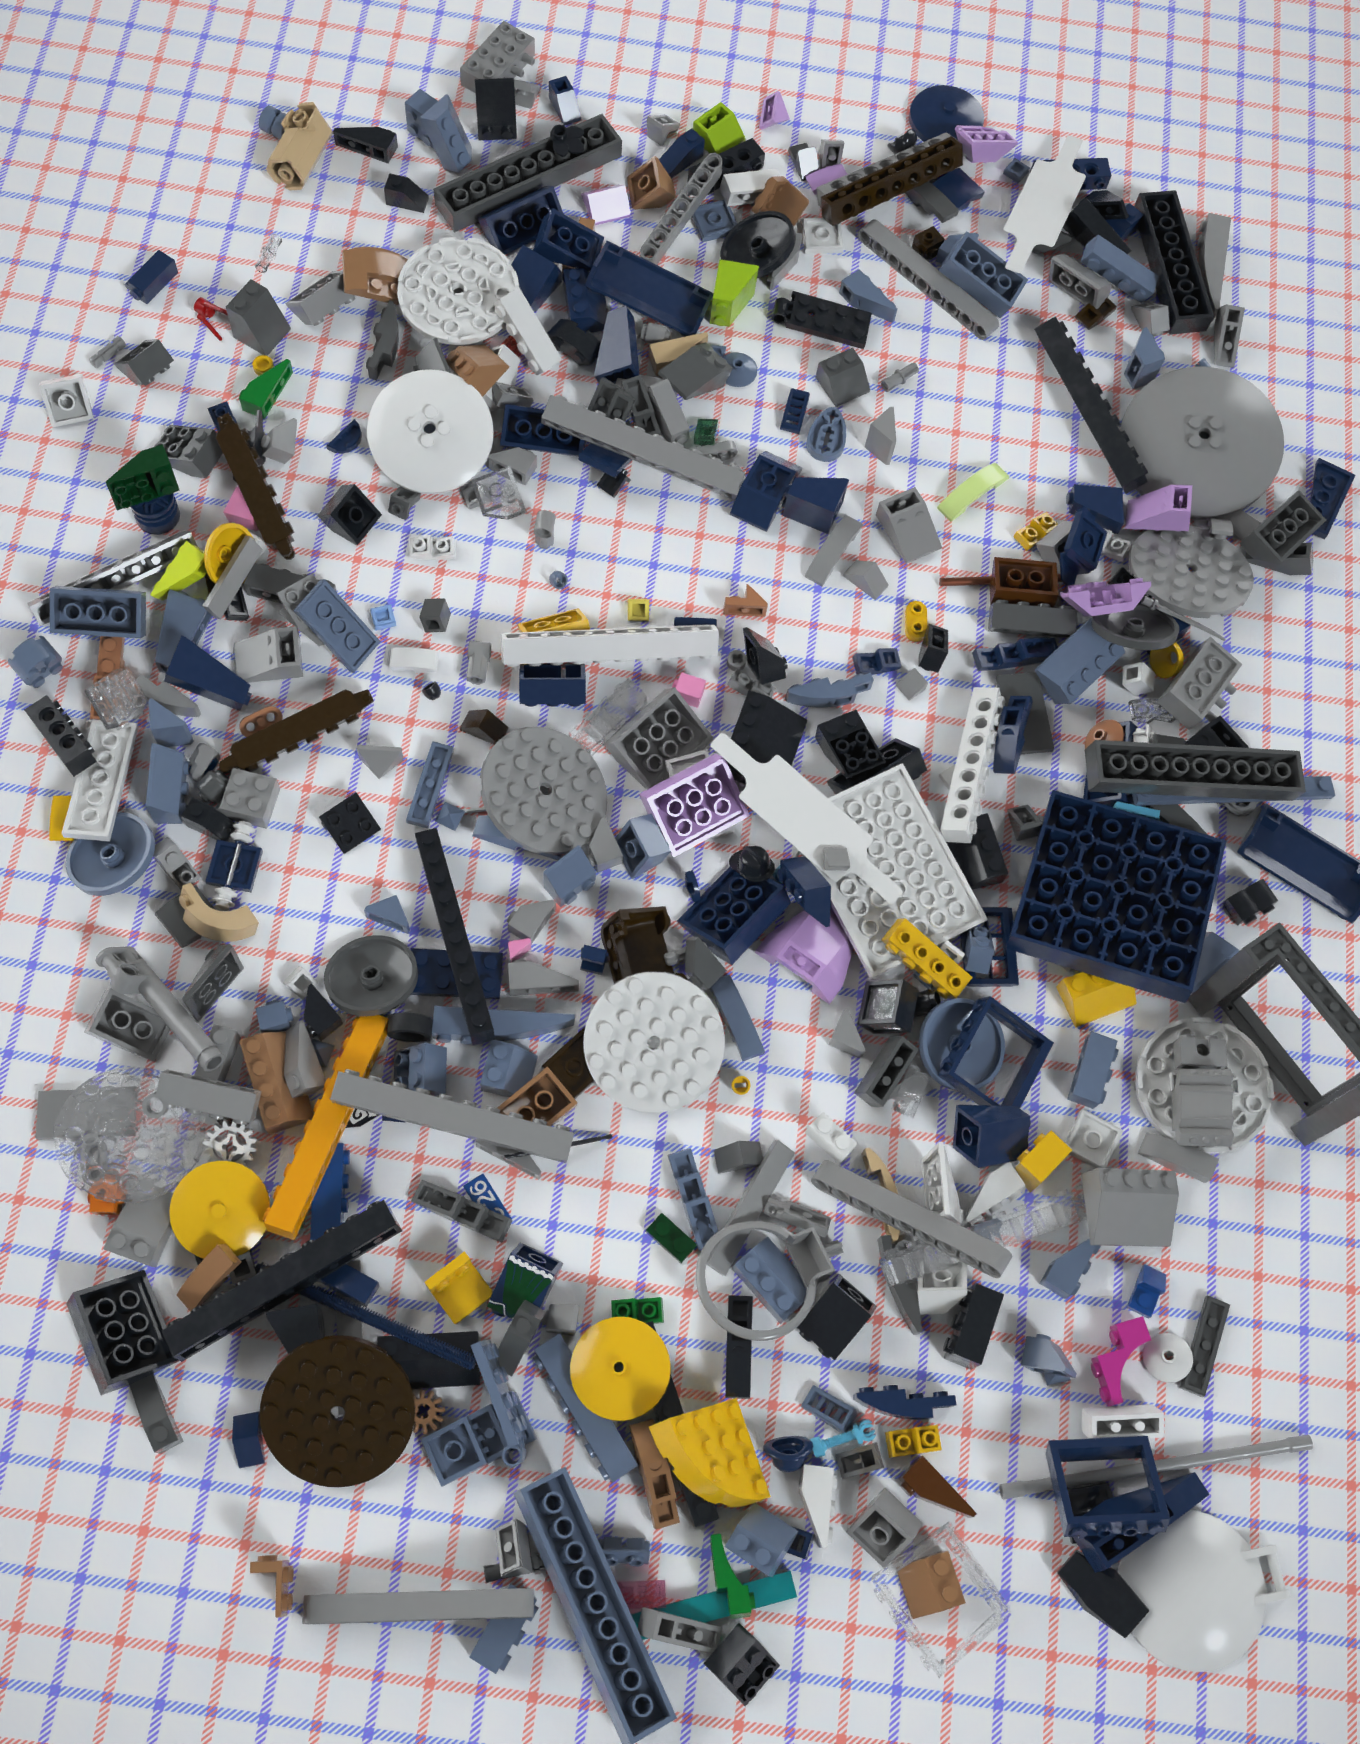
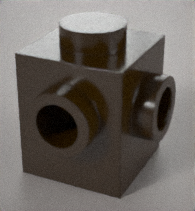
M932 226L915 235L912 249L924 259H932L937 256L939 247L945 239Z

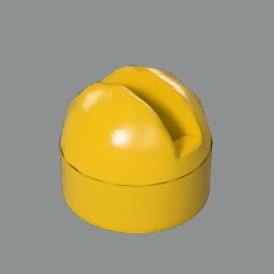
M737 1076L731 1083L733 1092L738 1095L746 1094L751 1087L749 1079L745 1076ZM735 1083H746V1087L735 1088Z

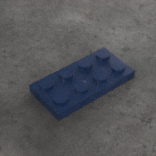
M411 948L418 966V980L411 995L459 997L446 950ZM472 951L485 999H500L503 953Z

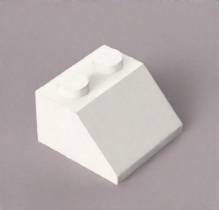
M83 374L40 382V391L52 427L94 419Z

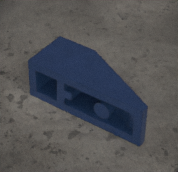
M691 128L678 137L662 155L659 161L671 179L703 157L705 139Z

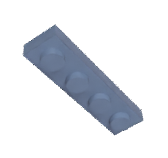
M432 741L406 818V823L429 828L454 752L453 746Z

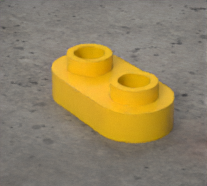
M912 601L905 610V635L913 642H920L924 639L927 629V608L920 601Z

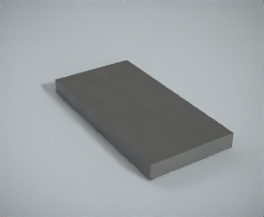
M1036 672L997 675L995 678L997 688L1000 689L1001 696L1005 698V706L1008 705L1010 696H1031L1033 700L1023 734L1025 742L1021 755L1053 752L1055 748L1043 691Z

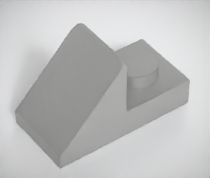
M514 80V87L516 89L515 105L531 109L541 86L522 80Z
M665 114L648 116L647 136L663 146L668 133L678 131L680 123Z

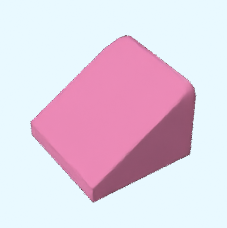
M531 938L508 942L510 963L513 960L520 959L531 950Z

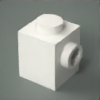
M1143 661L1123 666L1122 685L1134 696L1154 691L1155 672Z

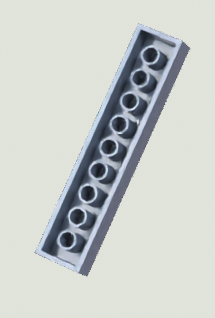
M566 1467L514 1492V1497L621 1743L634 1744L677 1719Z

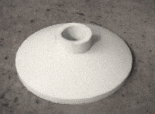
M1162 1333L1152 1337L1151 1341H1148L1145 1345L1143 1362L1147 1371L1155 1379L1166 1383H1174L1184 1379L1189 1374L1193 1365V1355L1189 1345L1182 1338L1174 1334ZM1166 1352L1172 1353L1173 1359L1167 1360L1164 1354Z

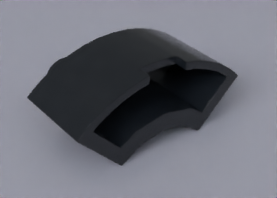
M560 319L547 332L556 350L568 354L579 366L591 365L598 357L601 342L589 330L585 333L576 327L578 323L568 319Z

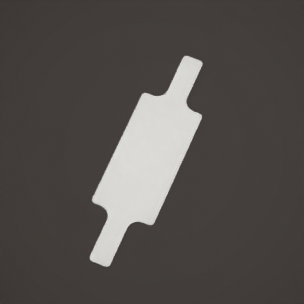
M1068 135L1056 160L1052 162L1036 160L1003 228L1005 232L1013 234L1017 239L1016 245L1006 263V269L1022 273L1036 245L1042 244L1049 247L1055 245L1086 178L1085 174L1075 171L1072 166L1083 143L1082 139Z
M720 733L711 742V747L745 777L746 787L739 794V798L834 882H838L843 875L853 873L889 904H893L901 896L903 890L870 862L867 857V849L873 842V837L782 757L775 755L769 762L759 763L725 733ZM824 848H847L850 868L847 871L825 870Z

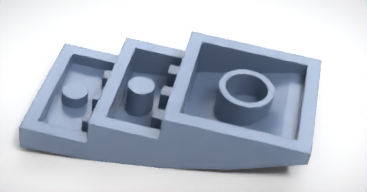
M514 1392L518 1405L515 1406L518 1415L524 1417L527 1429L524 1430L528 1439L524 1443L527 1445L535 1441L537 1436L517 1392ZM489 1404L468 1416H464L421 1439L441 1487L502 1457L504 1449L508 1447L493 1404ZM511 1448L509 1453H511V1452H513V1451H515V1450H517V1449Z

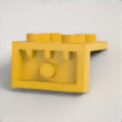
M465 1251L425 1281L429 1291L454 1324H458L491 1298L493 1293L492 1289L471 1263V1259Z

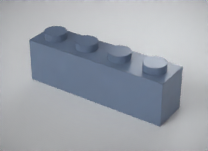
M1100 235L1094 237L1085 246L1081 263L1106 278L1140 303L1154 294L1159 276Z

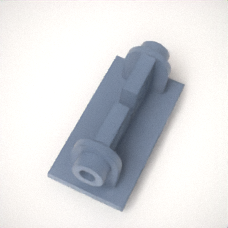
M604 1537V1539L598 1540L609 1566H614L618 1563L629 1564L634 1567L649 1564L650 1541H645V1538H627L626 1547H621V1537Z

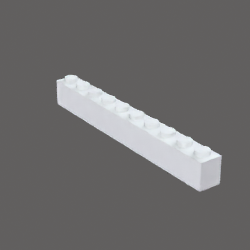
M715 625L501 633V659L503 664L508 667H519L520 664L540 666L542 663L562 665L563 662L584 664L585 661H593L600 664L605 663L606 660L623 663L627 662V659L645 662L650 658L666 661L673 657L688 660L696 656L702 659H709L712 656H718L719 630Z

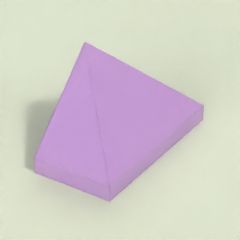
M779 91L764 98L759 125L761 130L790 120Z

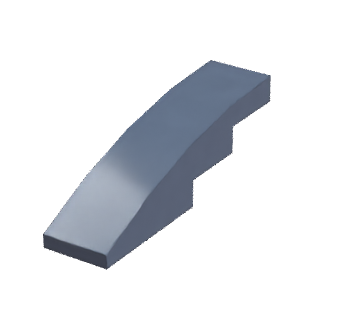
M730 974L720 977L710 989L722 1020L728 1028L733 1043L735 1042L742 1062L763 1055L765 1050Z
M687 1148L667 1156L697 1248L701 1250L707 1241L718 1232L700 1172L697 1170L692 1150Z

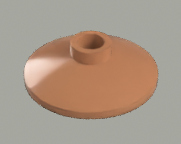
M1104 720L1097 723L1086 736L1085 749L1095 740L1124 741L1125 733L1122 725L1115 720Z

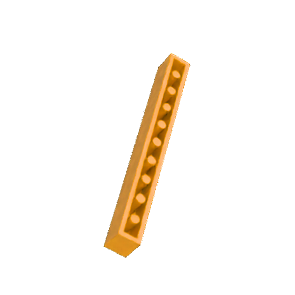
M381 1015L355 1017L352 1024V1034L350 1037H346L342 1047L344 1051L341 1057H337L334 1062V1073L331 1078H327L323 1088L325 1092L322 1098H318L313 1110L315 1114L312 1120H308L304 1127L305 1135L302 1142H297L294 1149L295 1157L292 1163H288L284 1170V1181L282 1185L276 1187L273 1195L275 1200L271 1208L268 1207L264 1213L263 1221L268 1232L295 1241L337 1144L354 1110L351 1107L332 1103L330 1100L338 1071L345 1073L346 1069L360 1073L359 1077L368 1079L387 1037L389 1018Z

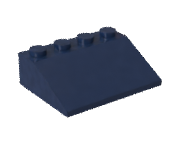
M729 867L702 894L701 900L696 901L677 922L692 936L699 937L702 942H705L707 948L713 954L733 965L791 904L785 887L770 878L762 882L748 881Z

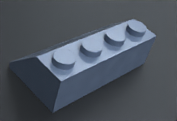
M1092 618L1086 621L1035 669L1036 674L1054 704H1071L1126 652L1123 646L1109 642L1099 636L1092 628Z

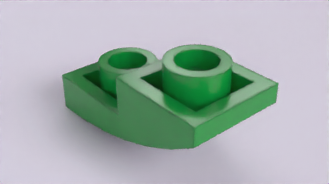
M662 1297L611 1300L612 1317H630L644 1323L653 1321L654 1324L664 1323Z

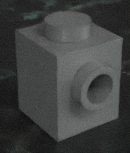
M446 599L424 600L419 618L425 633L446 632L451 616Z

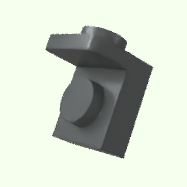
M400 486L390 496L388 512L403 520H407L410 508L420 500L421 493L413 492Z

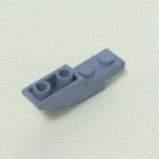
M860 673L845 681L840 679L832 684L828 677L823 679L815 678L809 683L791 686L787 690L785 699L787 703L805 707L826 708L854 703L858 693L871 690L874 679L871 673L865 675Z
M478 815L472 834L473 837L515 850L516 847L523 849V846L513 839H507L494 825L489 815ZM547 853L539 854L557 861L561 859L562 856Z

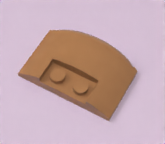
M355 247L343 250L344 293L386 303L391 300L395 305H399L397 295L398 278L408 259L398 253L378 247Z

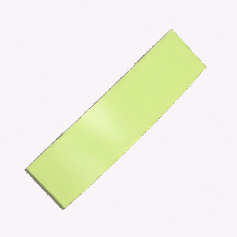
M997 463L988 465L952 491L937 506V509L952 522L964 513L970 504L990 489H996L1008 480L1010 476Z

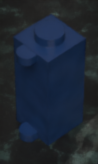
M158 250L124 284L130 290L131 296L137 301L141 300L148 304L178 274L175 259Z

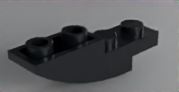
M728 1295L727 1319L741 1327L752 1330L753 1296ZM728 1331L725 1398L750 1399L752 1340L743 1339Z

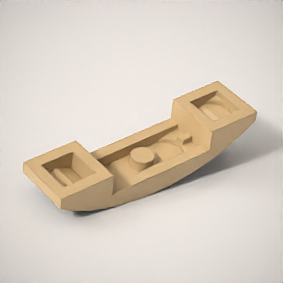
M865 1148L861 1155L868 1176L877 1174L882 1187L898 1194L894 1180L886 1165L872 1149ZM882 1222L886 1235H891V1242L894 1244L898 1240L900 1230Z

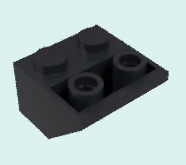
M740 1623L734 1627L703 1663L745 1707L780 1666L762 1644Z

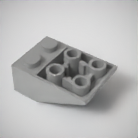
M916 487L879 502L876 517L906 564L942 549L927 505Z
M297 626L274 628L234 643L236 674L248 683L303 677L301 641Z

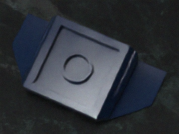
M1086 507L1073 512L1074 520L1064 548L1065 552L1060 553V577L1066 586L1074 585L1077 575L1090 573L1097 568L1108 533L1094 521L1095 516Z

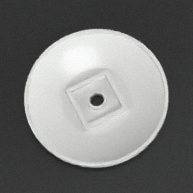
M441 370L414 371L392 381L376 398L367 423L369 448L380 470L397 485L422 494L445 493L468 483L485 465L493 444L492 417L481 394L471 384L468 385L463 378ZM427 424H433L436 429L433 433L428 434L424 431V427Z

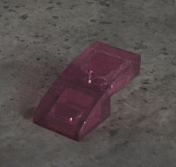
M665 1580L617 1581L628 1609H641L643 1607L666 1608Z

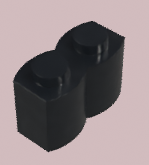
M1261 879L1227 898L1222 904L1238 926L1242 923L1249 925L1257 919L1256 915L1260 913L1266 915L1275 909L1273 905L1278 902V899L1264 879Z

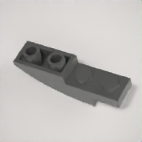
M389 300L387 307L382 309L381 319L374 326L373 334L376 337L374 353L366 362L369 378L376 381L384 365L393 366L398 350V321L396 308L391 300Z

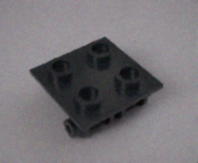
M357 792L319 816L322 826L325 830H328L343 854H346L381 830Z

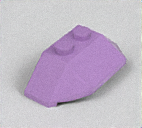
M957 125L955 127L958 141L962 144L963 153L971 163L996 162L1018 144L1004 130L997 131L983 126Z

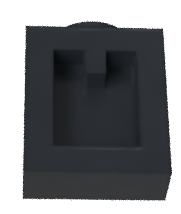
M623 469L616 477L604 473L597 486L615 498L625 482L629 483L631 481L626 476L629 472Z

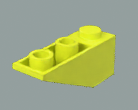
M186 541L179 548L172 563L166 567L164 575L156 582L150 595L164 601L167 599L170 589L178 592L204 578L207 573L204 564V551Z

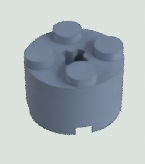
M39 636L40 639L35 640L33 637L27 639L12 652L15 655L12 660L8 659V664L26 685H32L34 688L42 686L45 683V678L50 674L56 675L63 669L61 665L62 657L44 636Z

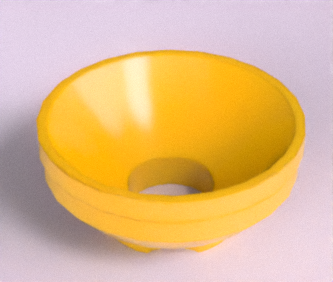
M1175 642L1167 648L1151 650L1149 660L1151 668L1160 678H1170L1177 675L1182 669L1184 656L1182 649ZM1172 652H1175L1177 655L1175 664L1171 660Z

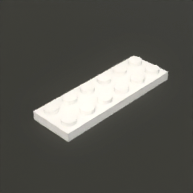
M92 719L87 741L95 750L92 755L97 762L77 775L62 830L64 838L110 841L139 729L137 723Z

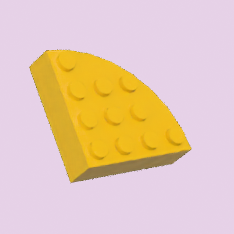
M737 1398L671 1417L649 1426L662 1457H667L674 1467L673 1473L686 1487L704 1500L714 1504L721 1503L727 1505V1507L737 1508L771 1497Z

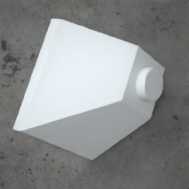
M959 1260L919 1261L918 1300L920 1315L945 1314L967 1295V1264Z

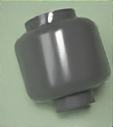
M209 770L197 783V788L200 791L198 796L206 803L209 801L219 803L223 798L229 778L220 770Z

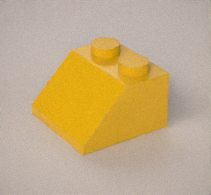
M1052 1130L1046 1135L1041 1133L1032 1142L1035 1147L1031 1151L1025 1149L1017 1158L1020 1163L1015 1169L1030 1193L1072 1151Z

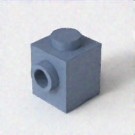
M273 1000L267 1002L265 1006L256 1008L259 1027L262 1033L286 1031L291 1027L290 1022L294 1021L291 1007L287 1008L284 1001Z

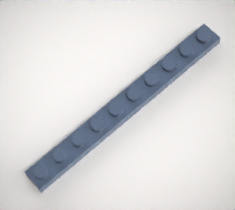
M1331 776L1304 777L1306 792L1295 800L1332 799L1336 795ZM1132 794L1135 806L1281 801Z

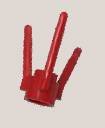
M203 297L198 298L194 304V311L198 313L197 318L208 327L219 341H222V337L206 318L213 317L216 311L228 316L227 310L214 305Z

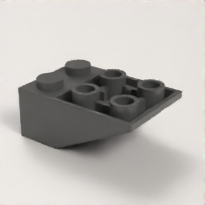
M169 425L158 443L155 444V446L163 444L173 469L192 477L207 478L223 454L216 439L217 433L214 429Z

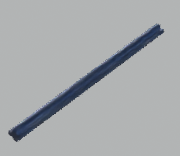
M264 1262L261 1264L257 1263L256 1272L265 1266H269V1264L266 1265ZM311 1285L298 1293L387 1334L394 1335V1337L403 1341L405 1340L414 1346L416 1345L439 1357L441 1356L464 1368L466 1367V1369L471 1370L476 1365L475 1357L473 1358L474 1354L472 1356L471 1353L468 1355V1352L465 1354L466 1351L462 1353L463 1350L460 1351V1348L457 1350V1347L454 1349V1346L451 1348L452 1345L448 1347L449 1343L447 1345L446 1342L443 1344V1341L440 1343L441 1340L437 1342L438 1339L435 1340V1337L432 1339V1336L429 1338L430 1335H424V1332L421 1334V1331L418 1333L419 1330L416 1331L413 1328L410 1330L408 1325L404 1327L405 1324L402 1326V1323L399 1325V1321L396 1324L397 1321L394 1322V1319L391 1321V1318L388 1320L389 1317H383V1314L380 1316L378 1312L375 1313L373 1311L372 1313V1310L369 1312V1308L368 1310L367 1307L364 1309V1306L361 1308L362 1305H356V1302L353 1304L351 1300L348 1302V1299L345 1301L346 1298H340V1295L337 1297V1294H332V1292H327V1290L324 1291V1288L321 1290V1287H316V1285L313 1287Z

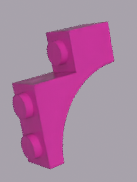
M1143 1316L1110 1326V1340L1117 1347V1350L1091 1358V1371L1094 1377L1098 1378L1101 1387L1099 1388V1394L1107 1406L1123 1403L1120 1382L1124 1364L1137 1347L1151 1341Z

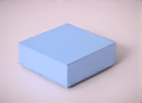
M391 604L370 609L375 631L396 626Z

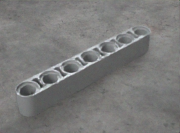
M710 153L705 157L642 245L640 257L658 265L722 174V158L719 154Z

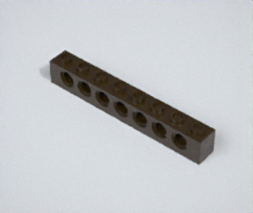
M950 136L821 196L822 217L832 226L840 224L868 209H872L900 194H904L915 187L955 170L963 165L962 144Z

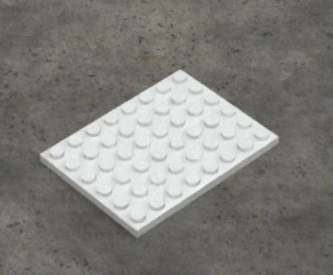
M903 763L828 798L873 837V842L867 849L869 861L903 890L901 896L893 904H889L856 874L847 873L838 882H834L813 864L831 885V906L870 979L902 964L903 959L898 954L890 953L885 948L886 944L881 940L897 919L906 918L937 946L988 920Z

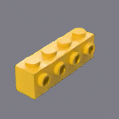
M906 918L897 919L881 939L886 944L885 948L890 953L898 954L903 959L902 963L911 970L915 969L920 974L919 978L927 984L931 983L936 988L939 996L944 999H956L973 978Z

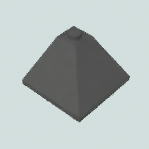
M230 944L219 945L215 950H211L206 955L205 962L182 998V1001L198 1022L244 969L234 947Z

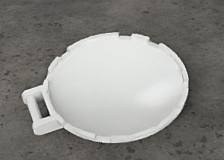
M1189 1510L1170 1524L1166 1532L1158 1533L1120 1560L1117 1572L1149 1609L1146 1616L1131 1632L1132 1636L1154 1658L1180 1670L1207 1672L1232 1664L1244 1655L1256 1640L1264 1621L1266 1603L1291 1598L1289 1589H1286L1276 1555L1278 1553L1276 1544L1251 1549L1245 1539L1226 1522L1204 1512ZM1266 1555L1276 1590L1274 1592L1268 1593L1258 1558L1260 1556Z

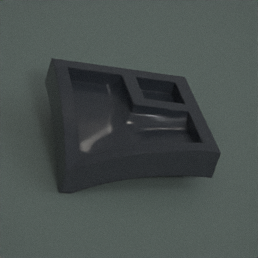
M1108 1482L1068 1489L1074 1517L1082 1516L1104 1500L1113 1498ZM1070 1537V1543L1077 1544L1074 1538Z

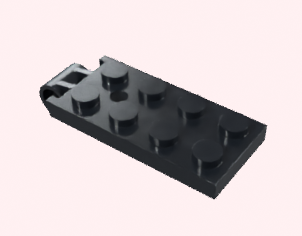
M792 291L791 301L786 298H777L775 300L772 320L775 323H785L786 328L864 349L872 315L871 312Z

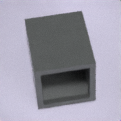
M252 279L247 282L226 306L233 337L262 355L268 356L291 330L290 325L269 290Z

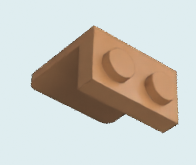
M774 176L766 181L763 192L757 196L754 201L755 205L751 210L755 214L763 211L780 212L786 215L793 226H795L808 206L809 200L784 176Z
M278 1555L258 1556V1561L250 1562V1573L277 1572L275 1617H285L288 1614V1610H292L293 1595L292 1593L288 1594L289 1582H293L294 1567L289 1566L290 1560H277Z

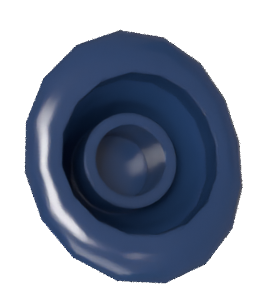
M785 1436L767 1441L763 1449L771 1457L773 1465L779 1471L794 1472L799 1470L805 1463L806 1456L813 1449V1443L803 1436Z

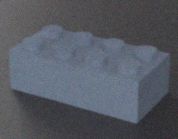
M967 231L955 243L939 269L942 274L999 318L1012 308L1028 281L1021 273L1006 269V261Z
M64 586L50 588V633L141 639L146 636V592Z

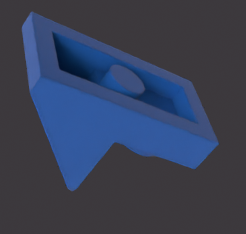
M1143 1264L1126 1308L1148 1319L1151 1318L1159 1296L1166 1291V1274Z

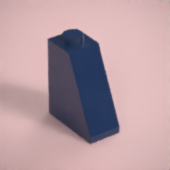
M1074 484L1071 492L1067 493L1066 504L1069 505V513L1073 514L1074 511L1086 507L1095 516L1094 521L1104 529L1112 531L1113 534H1119L1124 524L1123 488Z

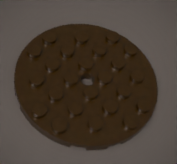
M344 1335L325 1336L323 1339L306 1342L298 1346L277 1364L262 1394L260 1425L270 1452L291 1474L319 1486L349 1487L359 1485L379 1476L401 1456L413 1431L416 1409L415 1397L405 1370L399 1362L396 1363L387 1354L385 1349L358 1337ZM335 1406H340L344 1409L345 1414L335 1418L331 1409Z

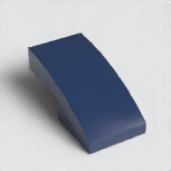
M879 648L875 653H855L852 657L856 675L860 673L864 675L868 673L872 675L895 671L902 667L897 648Z

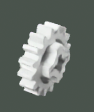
M224 1119L222 1126L218 1123L214 1124L215 1131H207V1135L210 1138H206L203 1141V1144L209 1146L203 1150L204 1154H210L207 1162L232 1161L246 1166V1159L249 1161L253 1160L254 1156L250 1152H256L257 1147L251 1144L255 1143L257 1138L250 1137L253 1132L252 1128L245 1130V1125L241 1124L239 1126L234 1122L228 1124V1121ZM228 1130L225 1136L217 1137L221 1132ZM237 1132L245 1138L246 1142L238 1137ZM232 1136L233 1148L230 1154H228L227 1143ZM215 1150L220 1151V1153L223 1155V1158L219 1157ZM243 1154L238 1159L232 1160V1157L235 1155Z

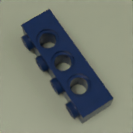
M1108 158L1074 160L1073 169L1086 175L1080 191L1107 189L1112 176ZM1036 160L1033 161L1031 170H1032V168H1033V166H1034ZM1043 160V161L1052 162V161H1054V160Z

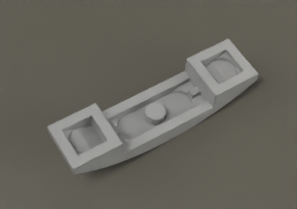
M845 515L821 546L804 577L823 587L833 572L834 566L851 541H854L864 524Z

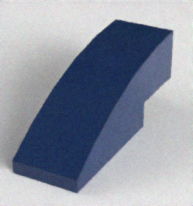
M347 1264L319 1280L320 1283L344 1297H349L364 1307L368 1306L380 1287L378 1281Z

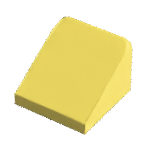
M628 599V621H649V599Z

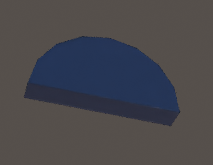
M354 419L326 445L327 450L333 453L344 454L356 449L362 438L359 423Z

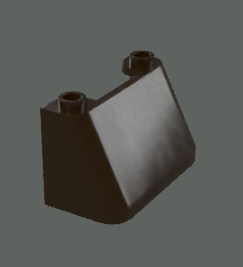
M666 906L619 909L603 923L601 939L604 949L609 954L608 964L614 984L621 979L642 972L674 974L673 967L668 966L664 959V954L668 953L663 934L671 924ZM683 973L675 974L688 980V978Z

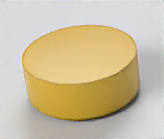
M266 355L256 357L252 363L254 372L258 376L274 367L272 359Z

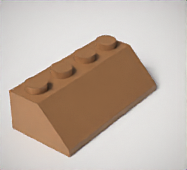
M265 1032L239 1040L253 1089L262 1091L258 1107L267 1133L271 1135L312 1120L314 1113L309 1096L292 1098L284 1078L286 1032Z

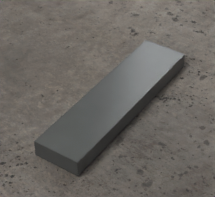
M1208 1295L1205 1296L1190 1348L1193 1355V1365L1189 1374L1181 1380L1180 1389L1200 1397H1205L1230 1304Z

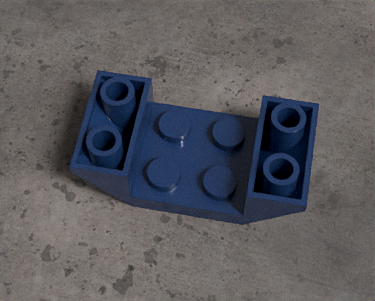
M768 451L759 454L739 489L730 515L767 532L776 517L777 508L784 497L787 485L792 484L795 477H799L803 468Z

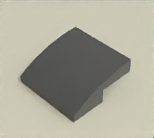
M603 377L600 379L588 410L593 412L598 410L605 413L606 417L610 419L618 418L626 422L635 399L622 388Z
M196 885L193 886L204 903L210 908L215 909ZM179 894L157 910L155 916L179 946L184 948L201 939L202 936L193 931L184 922L185 909L179 902Z

